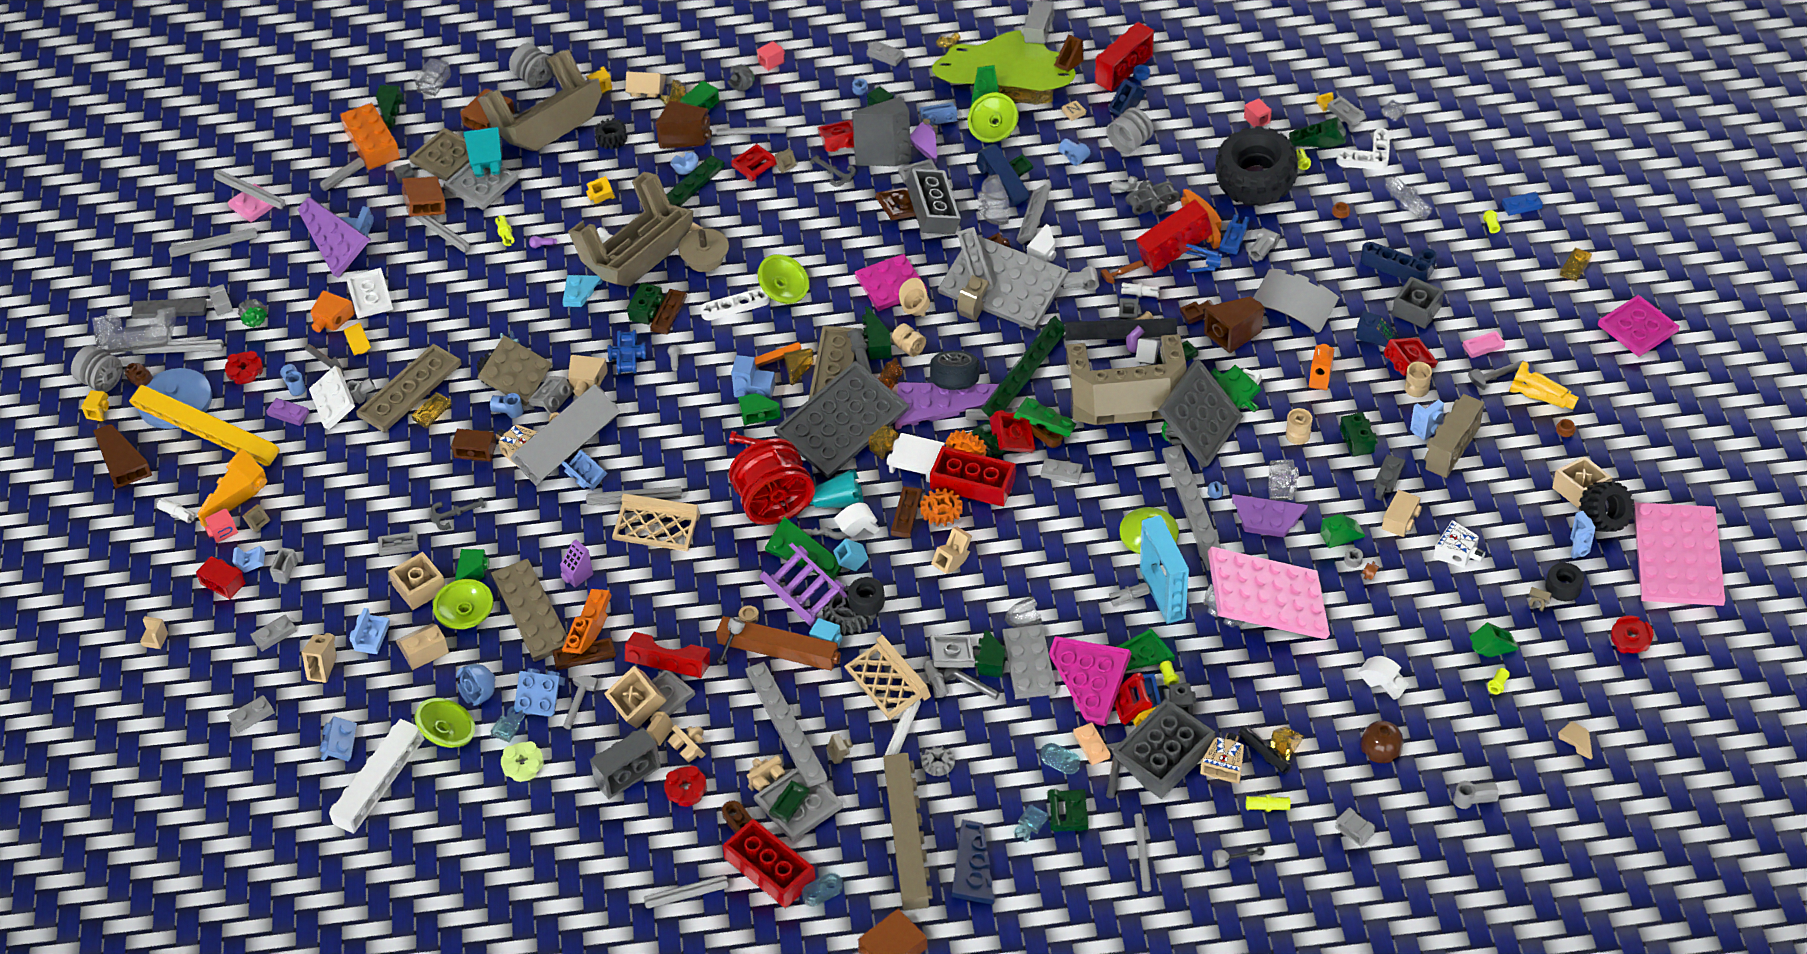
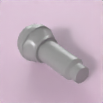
M671 345L668 348L673 371H677L678 357L681 352L677 345Z

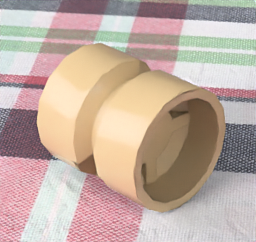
M903 323L894 330L891 342L909 356L915 357L924 349L926 338L909 325Z
M1413 362L1408 366L1405 381V391L1408 395L1418 398L1428 394L1432 369L1428 364Z
M1297 408L1289 412L1286 427V438L1289 442L1301 445L1309 441L1312 415L1308 410Z

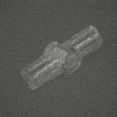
M1395 176L1386 183L1385 188L1400 201L1402 209L1410 210L1421 220L1427 219L1432 213V208L1417 195L1416 188L1407 186Z

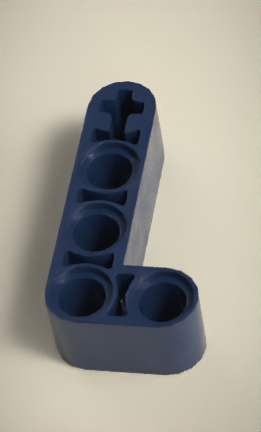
M996 144L978 151L976 158L978 170L982 174L987 172L990 174L1011 206H1016L1029 199L1030 196L1027 188Z
M1375 242L1364 243L1361 252L1362 264L1407 281L1410 277H1414L1427 282L1435 269L1437 253L1433 249H1423L1416 258Z

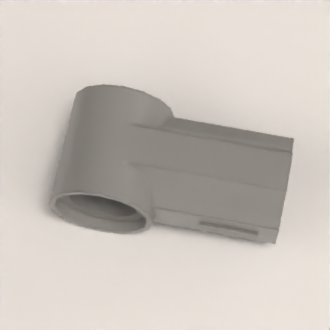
M1262 228L1257 235L1255 243L1248 250V255L1254 261L1262 260L1270 249L1276 248L1280 240V234Z
M1092 266L1083 268L1081 272L1069 273L1062 284L1063 289L1080 287L1087 291L1097 289L1099 287L1097 270Z
M1461 781L1457 785L1453 802L1457 807L1467 809L1475 803L1498 801L1497 784L1494 782L1473 784L1469 781Z

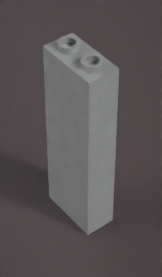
M594 384L521 446L510 458L537 486L557 469L563 461H566L610 423L620 411L617 405L606 397L603 389Z

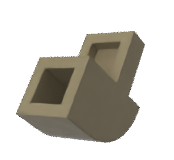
M972 275L965 288L962 287L957 302V310L961 316L974 321L978 319L984 306L982 298L990 285L989 281Z

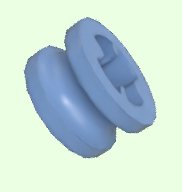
M856 79L852 82L853 93L856 95L867 93L868 87L865 79Z

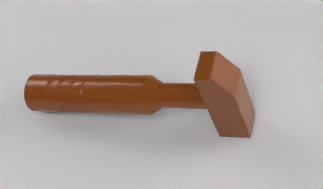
M1142 260L1118 268L1117 271L1112 273L1103 269L1101 270V276L1108 283L1113 284L1115 283L1114 276L1126 274L1144 265Z

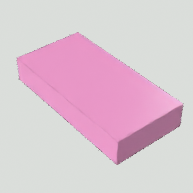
M1494 331L1463 341L1462 346L1468 355L1474 358L1505 348V342L1498 332Z

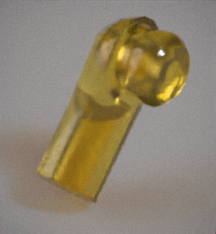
M954 33L951 37L941 36L936 40V45L938 47L951 48L961 37L958 33Z

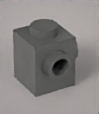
M1190 683L1169 685V701L1192 716L1193 704H1196L1195 691L1191 692Z

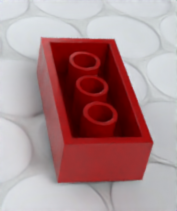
M1137 22L1129 27L1123 35H1120L1116 41L1108 45L1102 53H1099L1095 59V83L1112 92L1124 79L1133 74L1134 67L1143 65L1153 56L1154 30Z
M1194 199L1136 238L1142 261L1153 273H1156L1191 248H1188L1186 244L1197 245L1209 238L1213 231L1208 212Z
M942 446L930 472V489H939L943 492L944 488H946L948 493L953 490L954 495L1004 507L1016 479V463Z
M754 818L722 845L724 859L785 909L816 881L814 867Z

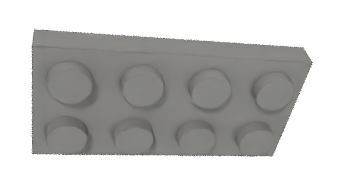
M1043 625L1002 629L1015 699L1056 694Z

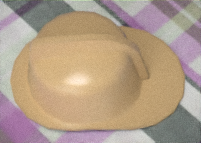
M918 278L908 279L899 290L902 309L906 314L925 317V312L930 306V299L924 283Z

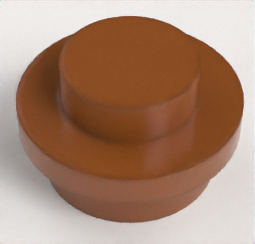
M1338 202L1332 208V214L1337 218H1346L1350 215V208L1347 203Z
M1562 419L1556 425V432L1563 437H1570L1575 433L1576 427L1574 422L1569 419Z
M1373 561L1372 564H1366L1362 571L1365 574V580L1368 578L1372 581L1379 568L1375 564L1376 562Z

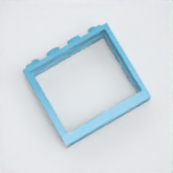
M1162 516L1149 517L1142 520L1140 572L1148 584L1149 590L1166 624L1186 619L1189 568ZM1160 561L1166 571V577L1160 567Z

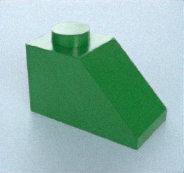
M757 393L738 397L739 410L744 426L781 418L778 402Z
M1338 514L1322 519L1320 535L1329 549L1365 537V533L1358 522L1345 515Z
M461 549L455 581L462 579L479 581L485 577V571L489 569L490 561L489 557H486L484 549Z
M1488 622L1469 636L1473 643V650L1477 654H1482L1486 657H1493L1519 649L1511 632Z

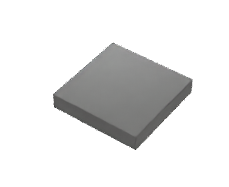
M930 635L934 667H974L975 660L970 635Z
M664 670L651 680L667 700L655 712H665L670 716L695 696V691L671 671Z

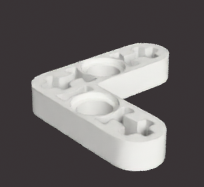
M1384 128L1375 130L1373 152L1340 150L1337 153V164L1342 167L1385 169L1388 166L1390 132ZM1382 147L1385 148V150H1378L1377 148ZM1365 158L1366 161H1360L1358 159Z

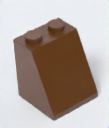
M669 100L656 121L658 143L661 149L704 146L712 135L710 117L706 108Z
M1251 296L1208 306L1205 308L1204 334L1230 354L1262 332L1264 306Z

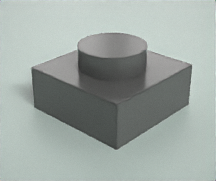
M410 163L393 167L398 184L402 183V178H415Z

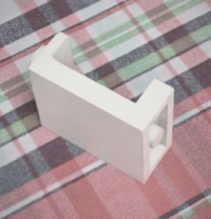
M901 433L899 439L894 441L892 454H889L887 458L889 472L894 473L896 468L926 474V482L930 483L931 469L941 447L945 446V443Z

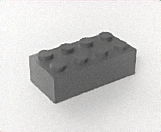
M911 169L906 186L921 233L955 235L961 218L945 170Z

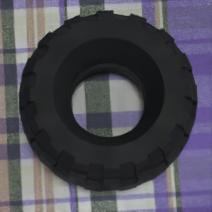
M1263 126L1243 128L1240 132H1234L1229 135L1218 148L1215 161L1216 178L1222 191L1235 202L1240 201L1243 202V205L1251 206V204L1263 206L1265 203H1274L1279 201L1281 196L1284 197L1296 182L1298 172L1296 149L1283 133L1279 134L1275 129H1265ZM1250 166H1264L1269 168L1263 171L1244 170Z

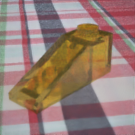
M998 85L999 93L1007 95L1013 102L1033 105L1053 102V89L1037 91Z

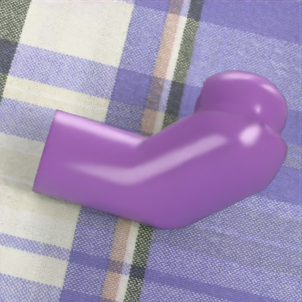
M1139 325L1126 337V348L1131 353L1137 352L1138 338L1144 333V330Z

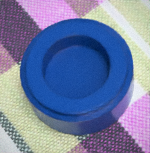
M1137 65L1133 69V77L1139 81L1147 80L1150 77V68L1146 65Z

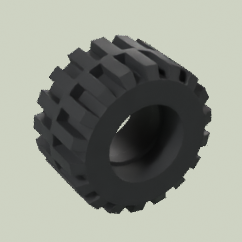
M1596 482L1593 485H1589L1587 490L1583 491V497H1580L1579 501L1581 502L1579 510L1584 511L1587 517L1592 519L1593 525L1596 527L1595 531L1617 532L1624 529V526H1628V520L1633 518L1631 514L1634 512L1632 507L1634 499H1631L1632 494L1627 492L1628 488L1626 486H1622L1619 482ZM1606 499H1607L1608 505H1609V509H1608V513H1607V514H1606V512H1605V502H1606Z

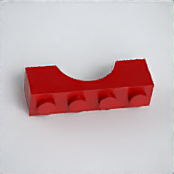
M633 632L625 643V661L702 678L710 665V648L691 644L681 649H666L658 646L654 642L652 635Z

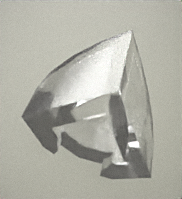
M1033 596L1012 606L1004 619L1015 628L1042 623L1041 614L1038 615L1035 610L1037 603Z

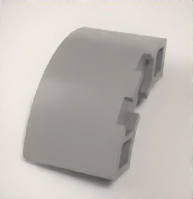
M1269 269L1253 298L1261 302L1265 308L1287 314L1307 325L1316 333L1321 332L1339 297L1321 284L1318 287L1310 283V278L1296 273L1295 276L1286 274V270Z

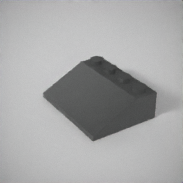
M902 97L852 111L856 166H898L911 162L909 109Z
M1165 699L1112 753L1144 788L1162 799L1205 756L1215 738V731Z

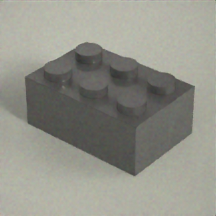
M644 728L632 732L628 737L615 742L611 747L597 753L590 759L595 784L608 800L661 768L657 743Z

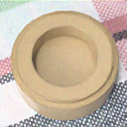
M744 606L739 610V620L751 623L758 622L759 613L756 607Z

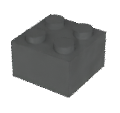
M1410 277L1394 299L1392 315L1426 329L1442 307L1445 290Z

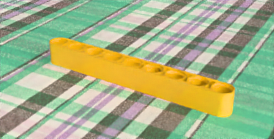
M140 385L129 400L139 410L235 453L243 449L256 462L264 466H270L280 452V449L270 441L144 385Z

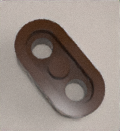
M130 363L124 371L127 379L137 387L140 385L146 386L153 379L149 370L140 363Z
M1031 424L1033 436L1039 438L1048 447L1055 448L1061 445L1063 435L1047 430L1045 425L1036 424L1035 426Z
M728 801L722 806L723 819L735 834L753 819L738 801Z

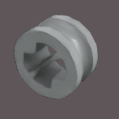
M1349 548L1345 552L1344 562L1347 566L1356 568L1362 564L1363 553L1360 549Z

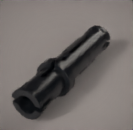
M1247 725L1239 730L1238 736L1260 753L1268 764L1275 766L1282 774H1286L1291 769L1292 764L1283 758L1276 748L1269 746Z

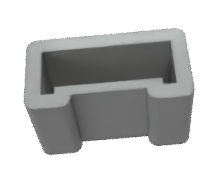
M224 284L208 289L217 316L233 311Z
M279 549L270 568L274 582L284 584L289 582L292 568L298 563L294 549Z
M1349 807L1336 819L1335 828L1361 847L1374 834L1375 826L1369 821H1365Z

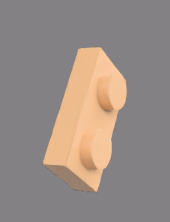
M1093 723L1073 729V735L1091 766L1110 759V752Z

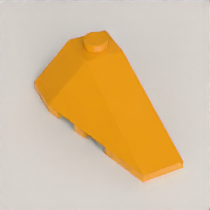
M241 449L226 466L228 471L223 478L219 477L216 482L218 486L214 494L210 493L198 511L197 514L203 527L207 526L206 517L223 509H227L228 512L256 495L268 482L264 469L245 450Z

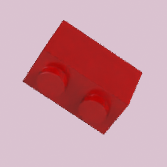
M213 556L196 571L201 585L228 599H231L245 585L243 572L238 567H232L224 560H218Z

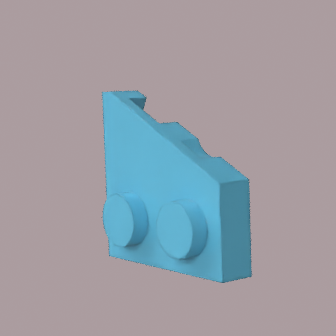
M567 275L563 306L582 307L587 298L594 293V288L597 284L601 285L603 280L599 276Z

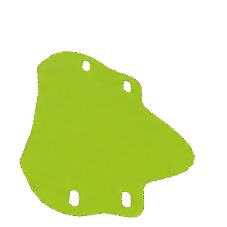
M1022 30L1004 33L981 45H953L946 55L935 61L932 65V72L937 77L950 83H975L978 67L995 65L998 85L1037 91L1068 85L1074 80L1076 75L1074 68L1067 72L1054 66L1056 57H1058L1060 52L1050 51L1042 43H1026L1024 36H1022ZM957 48H964V49H968V50H967V51H957L956 49H957ZM940 63H949V64H951V65H950V66H942V65H940ZM1058 73H1066L1069 76H1059Z

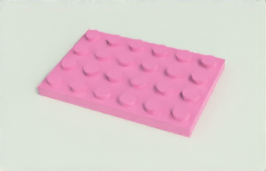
M1635 502L1633 508L1641 601L1724 606L1725 593L1715 507Z
M1211 547L1208 550L1218 616L1327 639L1330 635L1318 571L1216 547Z

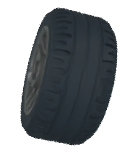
M953 350L938 353L930 361V379L933 384L943 389L961 390L970 388L979 380V360L975 355L965 351Z

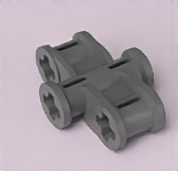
M1146 180L1138 186L1137 191L1129 193L1125 200L1128 205H1131L1132 212L1136 215L1152 210L1154 215H1161L1167 210V205L1174 204L1179 200L1180 194L1174 190L1173 184L1170 181L1153 186L1151 181Z

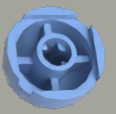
M469 664L458 670L457 678L460 677V683L457 686L461 696L468 704L472 702V706L479 705L493 695L495 676L487 667L481 664Z

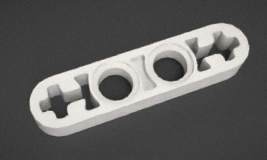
M762 288L710 301L701 306V316L705 320H714L767 305L770 302V297ZM742 300H748V301H749V302L746 303V304H741V303H739V302L742 301ZM724 305H731L730 308H722Z

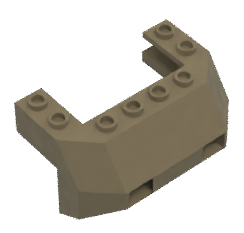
M569 50L559 51L547 58L562 90L516 117H513L500 90H495L494 92L491 90L477 98L492 128L498 127L500 136L510 144L530 151H537L592 119L602 96L599 78L584 80Z
M643 172L632 181L644 212L605 243H602L593 224L585 227L581 221L568 231L580 260L604 281L630 287L677 249L681 239L687 234L693 224V210L670 205L658 175Z
M1180 334L1161 336L1162 346H1160V353L1163 364L1090 371L1085 343L1066 345V363L1071 385V416L1073 420L1100 425L1164 419L1158 412V409L1186 372V360Z

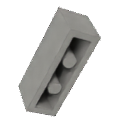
M1034 1L1032 7H1029V15L1025 18V25L1022 26V36H1024L1026 43L1045 44L1055 16L1054 2Z

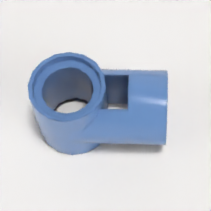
M1064 139L1058 148V151L1067 156L1069 162L1075 166H1078L1090 156V150L1085 144L1080 143L1077 145L1069 139Z
M293 364L283 366L280 374L288 386L290 394L293 396L302 395L306 390L302 374L298 372Z
M510 393L506 396L493 395L491 398L490 409L492 412L507 413L511 418H517L523 414L524 410L518 394Z

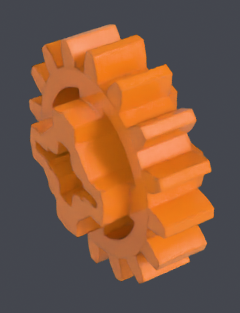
M955 430L954 433L951 432L945 442L946 447L983 456L987 453V446L983 445L984 440H979V436H973L972 432L967 434L965 430H962L961 433L958 430Z
M944 488L943 492H940L939 489H936V493L929 491V496L924 495L923 501L920 502L921 515H923L924 520L929 519L930 525L933 522H936L937 527L940 523H943L944 526H947V522L954 524V519L959 520L960 514H962V500H960L959 495L954 496L953 490L949 493L946 488Z

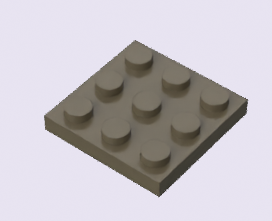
M443 128L409 157V160L412 164L444 181H448L469 163L465 138Z
M504 335L477 378L506 395L510 393L518 394L522 404L527 406L528 400L539 387L552 363Z

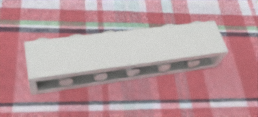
M399 719L396 725L391 727L387 737L379 743L378 749L367 759L365 766L355 775L350 786L345 788L338 802L332 805L329 814L334 825L352 833L356 832L423 742L424 736L416 725Z

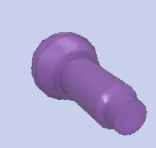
M533 236L529 240V245L532 248H538L541 245L557 244L556 238Z

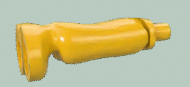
M1522 361L1509 392H1521L1528 398L1541 400L1562 409L1567 407L1573 410L1579 397L1571 394L1572 391L1569 390L1568 392L1567 388L1539 372L1529 373L1528 362Z

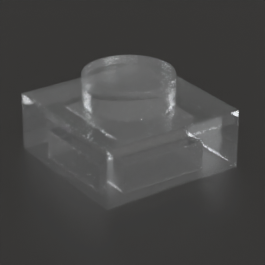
M1391 100L1382 109V114L1397 121L1406 112L1407 106Z

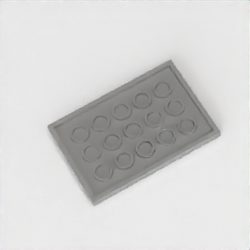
M977 236L993 284V289L987 290L982 298L984 304L982 310L1035 330L1065 281L1066 276L1069 274L1068 270ZM962 250L938 287V293L958 300L962 287L965 288L971 278Z

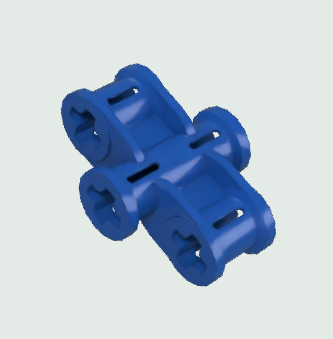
M636 330L632 332L617 331L618 346L608 345V360L617 359L618 375L622 372H633L635 374L637 373L636 358L646 359V344L637 345Z

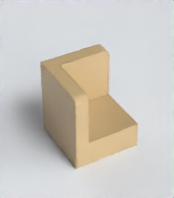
M145 616L143 622L146 630L140 641L141 645L161 649L168 635L163 619Z

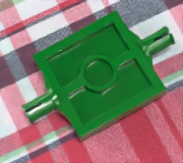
M1234 365L1224 374L1219 372L1217 368L1211 371V375L1217 379V383L1238 410L1246 406L1252 412L1258 410L1259 406L1252 400L1261 391V388L1238 366Z

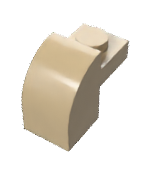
M958 526L953 527L947 544L937 547L931 565L946 574L957 570L970 553L967 548L972 535Z

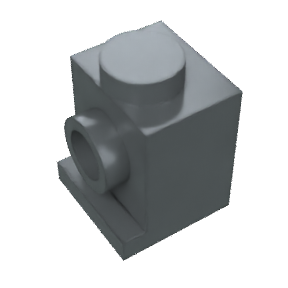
M1120 298L1119 317L1138 318V299Z

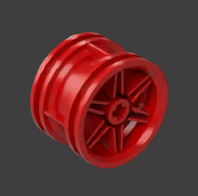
M776 438L752 444L736 456L729 468L728 476L735 492L741 496V504L746 516L756 524L773 525L781 522L783 517L787 519L793 518L809 505L815 494L814 482L809 472L802 467L803 462L797 448L788 440Z

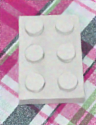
M381 268L346 277L358 319L393 310Z
M337 366L330 369L309 388L323 427L328 430L355 407L341 369Z

